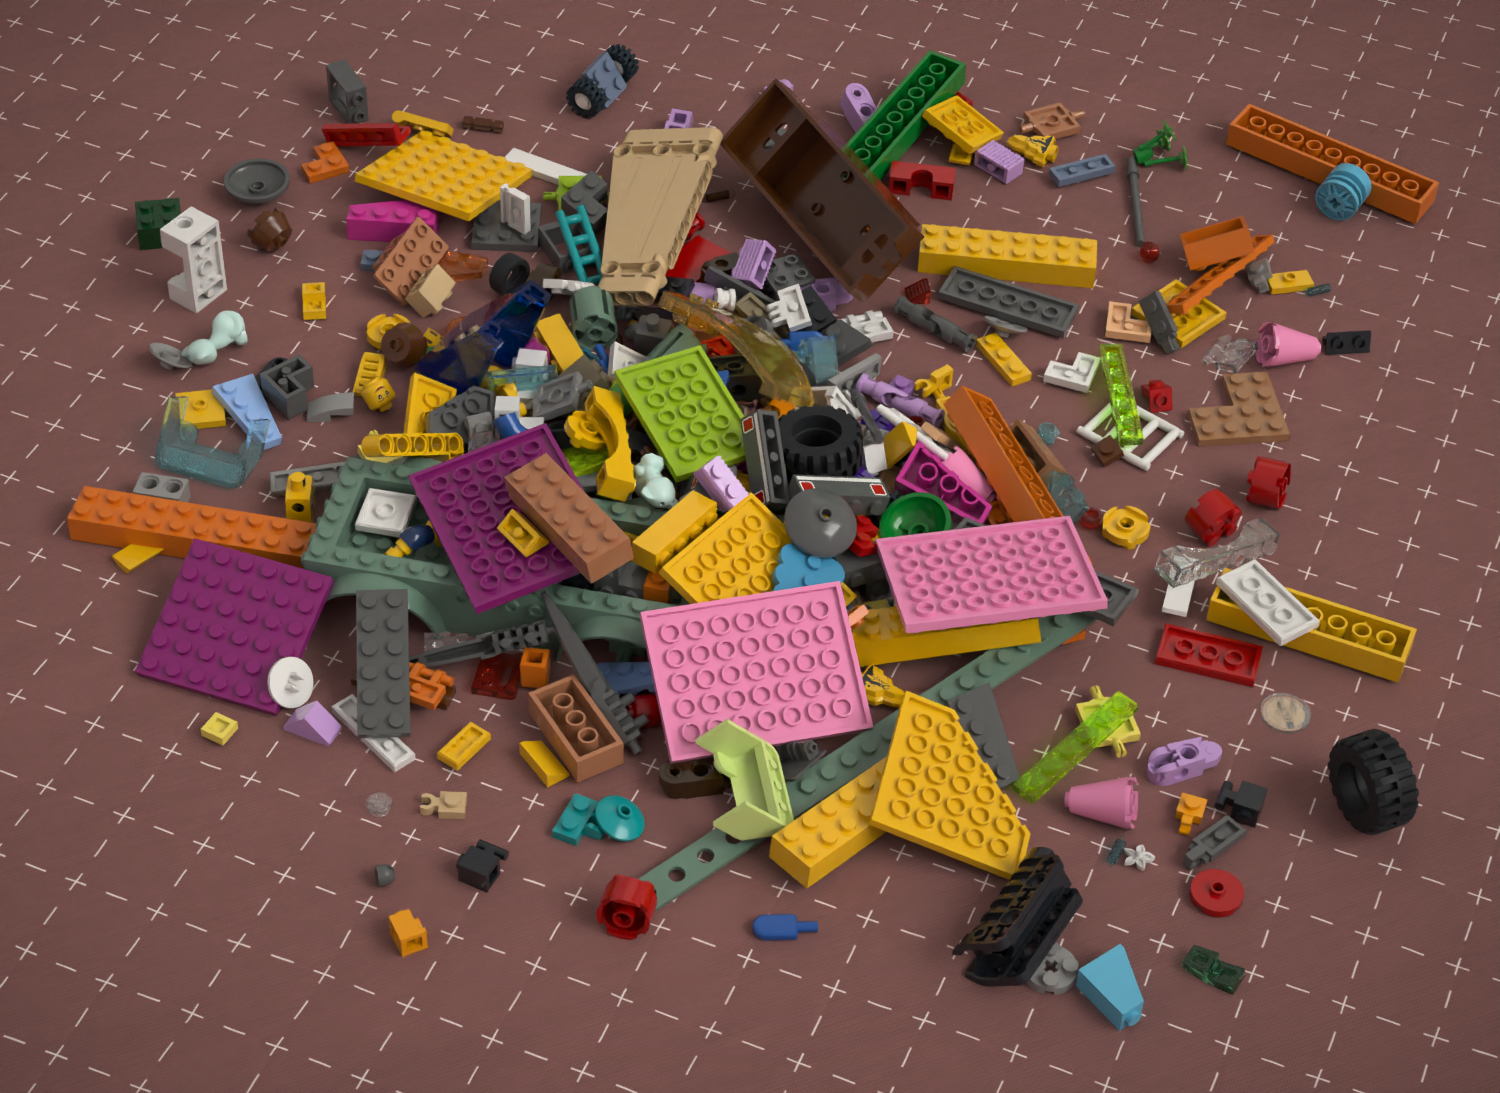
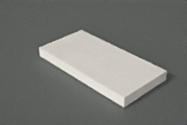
M1255 559L1218 577L1216 580V585L1279 646L1319 627L1320 621Z

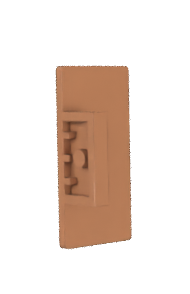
M417 217L404 233L393 238L372 266V269L375 271L373 277L402 306H406L408 302L405 298L424 271L440 261L449 246L420 217Z

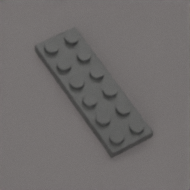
M957 266L953 268L938 293V299L1064 338L1079 311L1078 304Z
M408 589L356 590L358 739L410 737Z

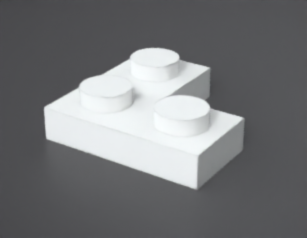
M1078 352L1073 366L1050 360L1043 381L1088 393L1099 367L1100 357Z

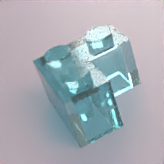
M835 335L810 337L800 340V345L797 346L799 358H802V363H806L807 367L814 374L816 384L828 383V379L839 374Z

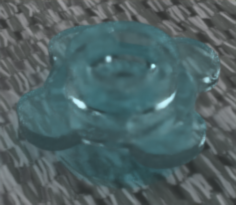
M1050 422L1040 424L1037 432L1047 445H1053L1055 439L1061 435L1056 425Z

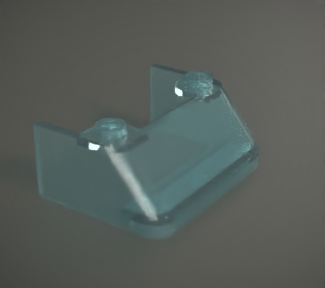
M168 397L155 455L157 465L164 470L227 488L242 486L263 455L270 420L256 419L250 421L247 439L240 445L238 455L197 444V427L191 422L184 421L189 397Z

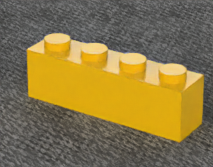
M560 313L534 322L535 332H533V338L537 337L539 342L549 350L550 367L554 374L557 373L559 376L584 355Z
M694 490L691 491L632 542L634 559L631 561L656 574L665 564L717 521V502Z

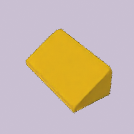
M902 421L884 437L886 470L893 467L914 449L917 438L916 427Z
M511 509L497 527L525 557L530 556L550 542L523 514L514 509Z
M130 544L112 555V558L128 574L158 556L164 549Z
M523 741L519 743L520 755L547 788L570 777L568 771L542 741Z

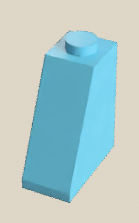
M1121 944L1078 970L1076 987L1119 1031L1128 1025H1135L1141 1019L1144 1000L1126 951Z

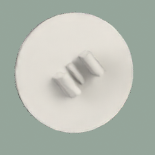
M296 657L279 659L271 667L268 674L269 693L272 699L284 708L302 706L310 698L313 690V675L310 668L303 660Z

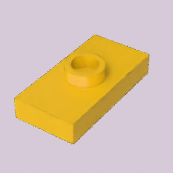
M1307 270L1272 274V278L1267 279L1271 295L1308 291L1314 288V282Z
M470 721L437 752V759L458 771L491 740V733Z

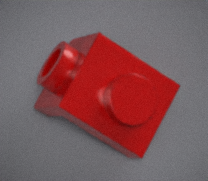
M1150 380L1149 384L1141 385V393L1149 398L1150 412L1170 411L1173 409L1172 387L1163 383L1162 380Z

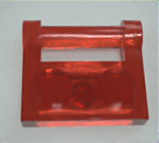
M501 653L491 658L481 659L471 686V693L514 700L518 692L516 687L521 675L520 663L523 653H515L514 655ZM507 666L512 667L507 684L501 686Z

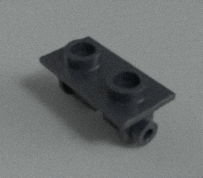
M1371 330L1331 332L1322 337V343L1326 345V355L1370 352Z

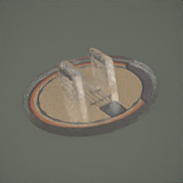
M1275 693L1262 701L1260 717L1272 730L1293 734L1304 730L1309 725L1311 711L1307 703L1298 696L1289 693Z

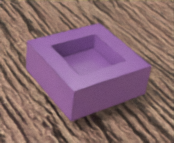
M897 375L889 384L906 392L909 396L916 392L914 390L915 382L900 375ZM891 393V397L894 398L896 394Z

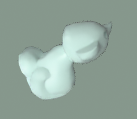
M227 310L220 312L212 321V335L210 339L195 340L183 349L181 355L187 356L189 361L196 365L211 364L216 360L217 349L224 348L230 343L246 345L248 339L243 317L235 311Z
M653 453L645 454L641 458L640 463L634 465L633 476L636 479L634 492L656 508L671 509L678 501L675 498L676 492L673 483L661 474L665 466L664 460Z

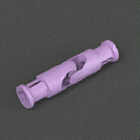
M866 373L862 374L857 381L856 389L859 392H863L871 396L874 401L890 408H895L917 421L923 420L938 428L944 420L945 410L933 408L928 405V402L914 396L911 397L906 392L883 381L877 382L869 378V375ZM891 393L896 394L893 399H891Z

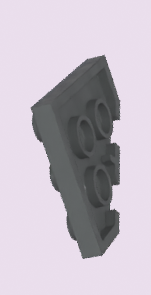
M478 386L470 387L464 393L450 399L426 416L425 433H458L463 439L464 448L471 450L466 417L489 411L493 423L495 392Z

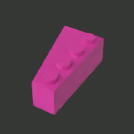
M409 200L350 205L346 218L348 240L391 242L393 238L404 233L417 217H420L438 235L441 212Z
M920 441L917 442L895 480L894 489L904 495L924 492L939 497L947 505L951 514V521L960 524L965 517L985 524L990 515L992 506L975 490L961 481L954 471H950L941 463V460L935 454L930 453Z

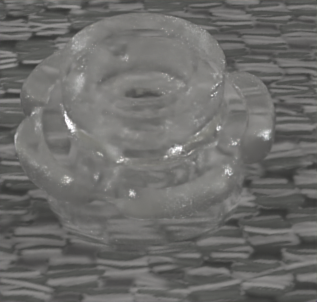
M376 792L368 796L366 800L367 809L374 816H384L390 811L392 799L387 797V794L384 792Z

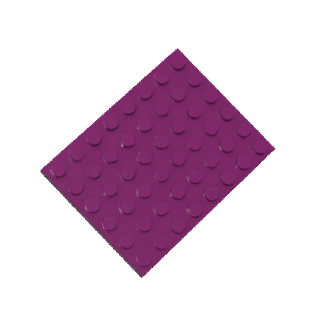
M546 423L408 475L409 481L476 614L580 574V571L551 541L540 550L525 557L497 529L511 509H514L523 514L541 532L509 498L504 477L545 453L583 490Z

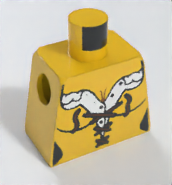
M294 472L287 479L285 495L286 518L313 523L316 501L313 477L304 475L302 472ZM297 503L304 506L303 511L296 512L298 511Z

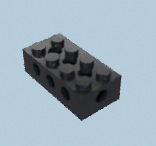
M754 353L708 357L717 372L729 371V382L726 388L735 402H753L754 400L762 399V374Z

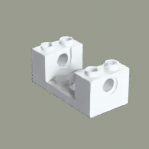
M191 206L162 227L160 235L162 247L183 258L184 272L172 277L167 282L169 298L185 308L198 313L227 290L219 221Z

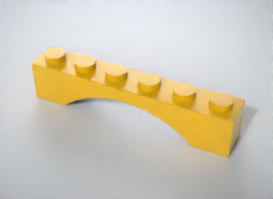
M593 386L584 403L586 418L603 437L609 453V458L605 460L595 479L598 495L625 502L629 493H633L635 490L636 479L633 476L634 465L631 463V449L628 445L629 435L626 433L624 405L621 402L620 393Z

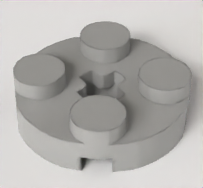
M1055 942L1032 978L1026 983L1038 993L1045 994V991L1054 992V995L1063 994L1075 984L1079 967L1078 961L1070 951ZM1052 966L1055 968L1056 972H1053L1051 970L1046 972L1045 967Z

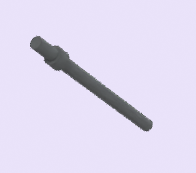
M1129 157L1127 159L1128 168L1126 174L1130 182L1136 244L1138 247H1143L1145 245L1138 185L1140 175L1139 169L1136 167V159Z
M853 388L850 391V395L852 396L851 401L854 407L858 408L875 443H883L884 437L866 405L865 396L858 389Z

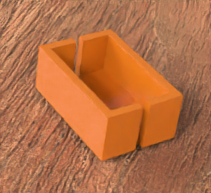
M1244 216L1179 234L1190 271H1201L1206 269L1208 265L1215 263L1216 265H1222L1227 263L1229 259L1236 257L1243 259L1250 256V253L1255 252Z

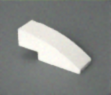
M1175 557L1162 612L1183 617L1187 616L1197 576L1198 561Z

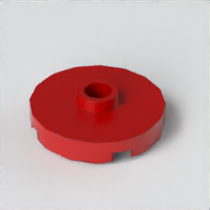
M1209 869L1198 873L1191 882L1189 896L1192 904L1202 909V913L1213 917H1227L1234 914V911L1241 907L1244 889L1242 883L1231 873L1219 869Z

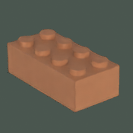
M574 674L528 693L529 714L577 783L624 763V743Z

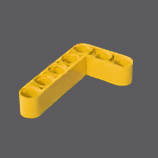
M458 433L368 435L363 438L361 443L362 452L366 457L431 456L432 459L445 462L464 454L463 439Z

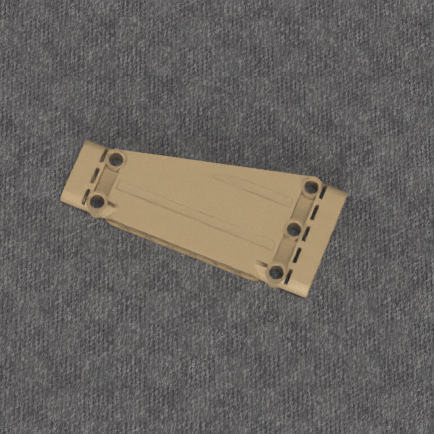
M703 127L629 130L622 144L614 149L601 266L603 276L598 285L601 290L604 289L611 295L614 306L652 305L659 289L667 284L665 274L667 270H671L675 266L711 180L712 168L717 164L715 155L723 139V134L719 129Z

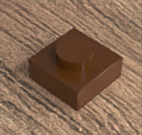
M1111 435L1091 446L1092 453L1104 468L1124 456L1123 450Z

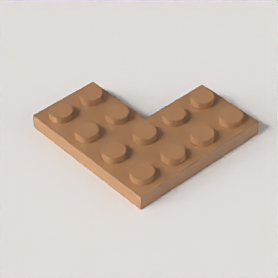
M1268 372L1223 374L1222 384L1230 406L1189 408L1188 418L1198 447L1289 441L1290 433Z

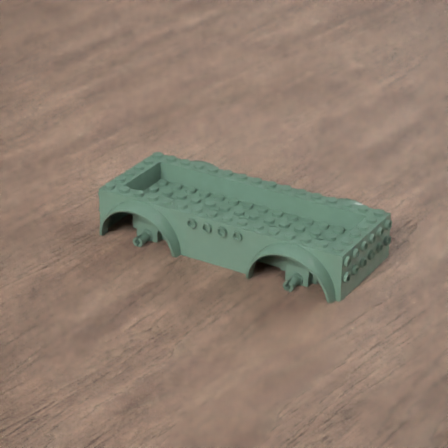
M348 457L345 465L339 469L337 483L334 482L332 485L330 499L325 501L324 513L322 517L319 516L317 519L315 534L310 535L307 552L304 551L301 557V566H304L305 570L333 578L334 583L326 601L335 597L356 595V590L408 589V611L419 617L431 629L436 640H442L446 632L476 637V635L546 620L547 625H552L542 597V593L545 590L581 641L588 639H605V641H609V651L618 652L614 663L631 662L633 656L645 657L647 649L639 616L640 612L690 604L676 589H674L671 604L598 592L594 591V586L592 590L563 586L562 582L476 614L443 547H438L431 543L418 549L416 552L412 551L409 555L405 554L402 558L384 555L391 546L394 548L397 545L395 542L400 537L357 531L355 529L356 520L369 488L416 495L408 475L442 463L441 461L426 457H402L387 463ZM418 497L408 527L426 525L429 520ZM643 497L634 498L623 503L591 498L622 531L636 536H640L670 510L667 508H656ZM630 560L629 562H627V563H630V564L638 565V564L632 562L631 560ZM557 634L550 635V642L530 646L557 651L556 661H560V656L564 651Z

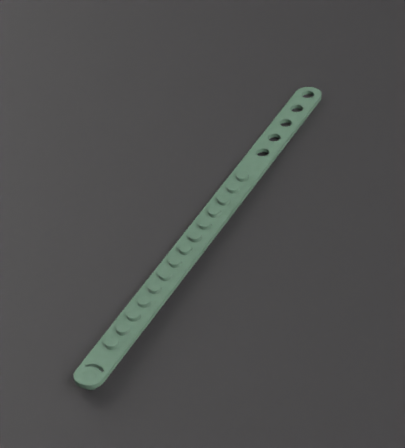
M1081 612L1039 617L1040 643L990 649L919 696L945 705L946 701L989 682L993 690L1096 622L1097 619ZM899 709L873 725L874 728L867 729L821 759L815 766L808 768L799 780L786 782L794 820L887 756ZM715 828L640 877L639 880L649 881L654 885V892L657 896L655 911H658L768 837L744 840L737 844H731L725 838L728 834ZM702 851H708L714 858L711 862L703 863L698 860L697 855ZM673 870H680L684 873L685 878L682 881L675 882L668 875Z

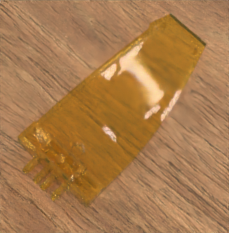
M663 291L658 306L673 312L672 316L675 322L717 336L718 332H720L742 353L763 381L759 393L797 407L813 406L815 403L808 378L799 363V359L777 336L738 315L718 307L720 303L707 298L706 302H704L703 297L693 293L689 297L679 293Z

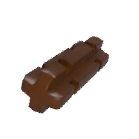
M464 116L462 121L463 128L466 129L474 127V130L488 132L493 130L495 133H502L504 129V122L500 120L492 122V119L479 117L473 119L472 116Z

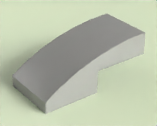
M354 392L332 394L309 402L307 422H331V415H354Z

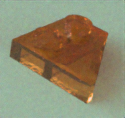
M447 250L439 265L455 282L465 279H480L483 277L488 266V257Z

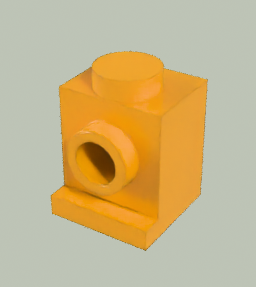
M409 909L401 910L388 916L390 934L402 957L428 948L427 931L425 927L422 928L418 917L414 919Z

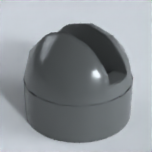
M388 864L375 865L378 887L391 884L396 876L393 867Z

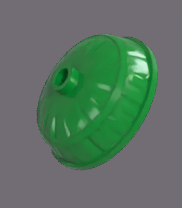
M916 492L904 495L891 503L883 513L879 524L880 538L950 530L951 514L947 505L933 494Z

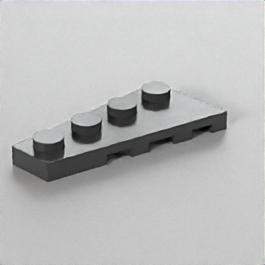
M990 682L946 701L944 706L956 711L960 718L958 722L965 732H969L978 747L977 753L984 763H988L996 776V784L1000 790L1018 783L1020 776Z

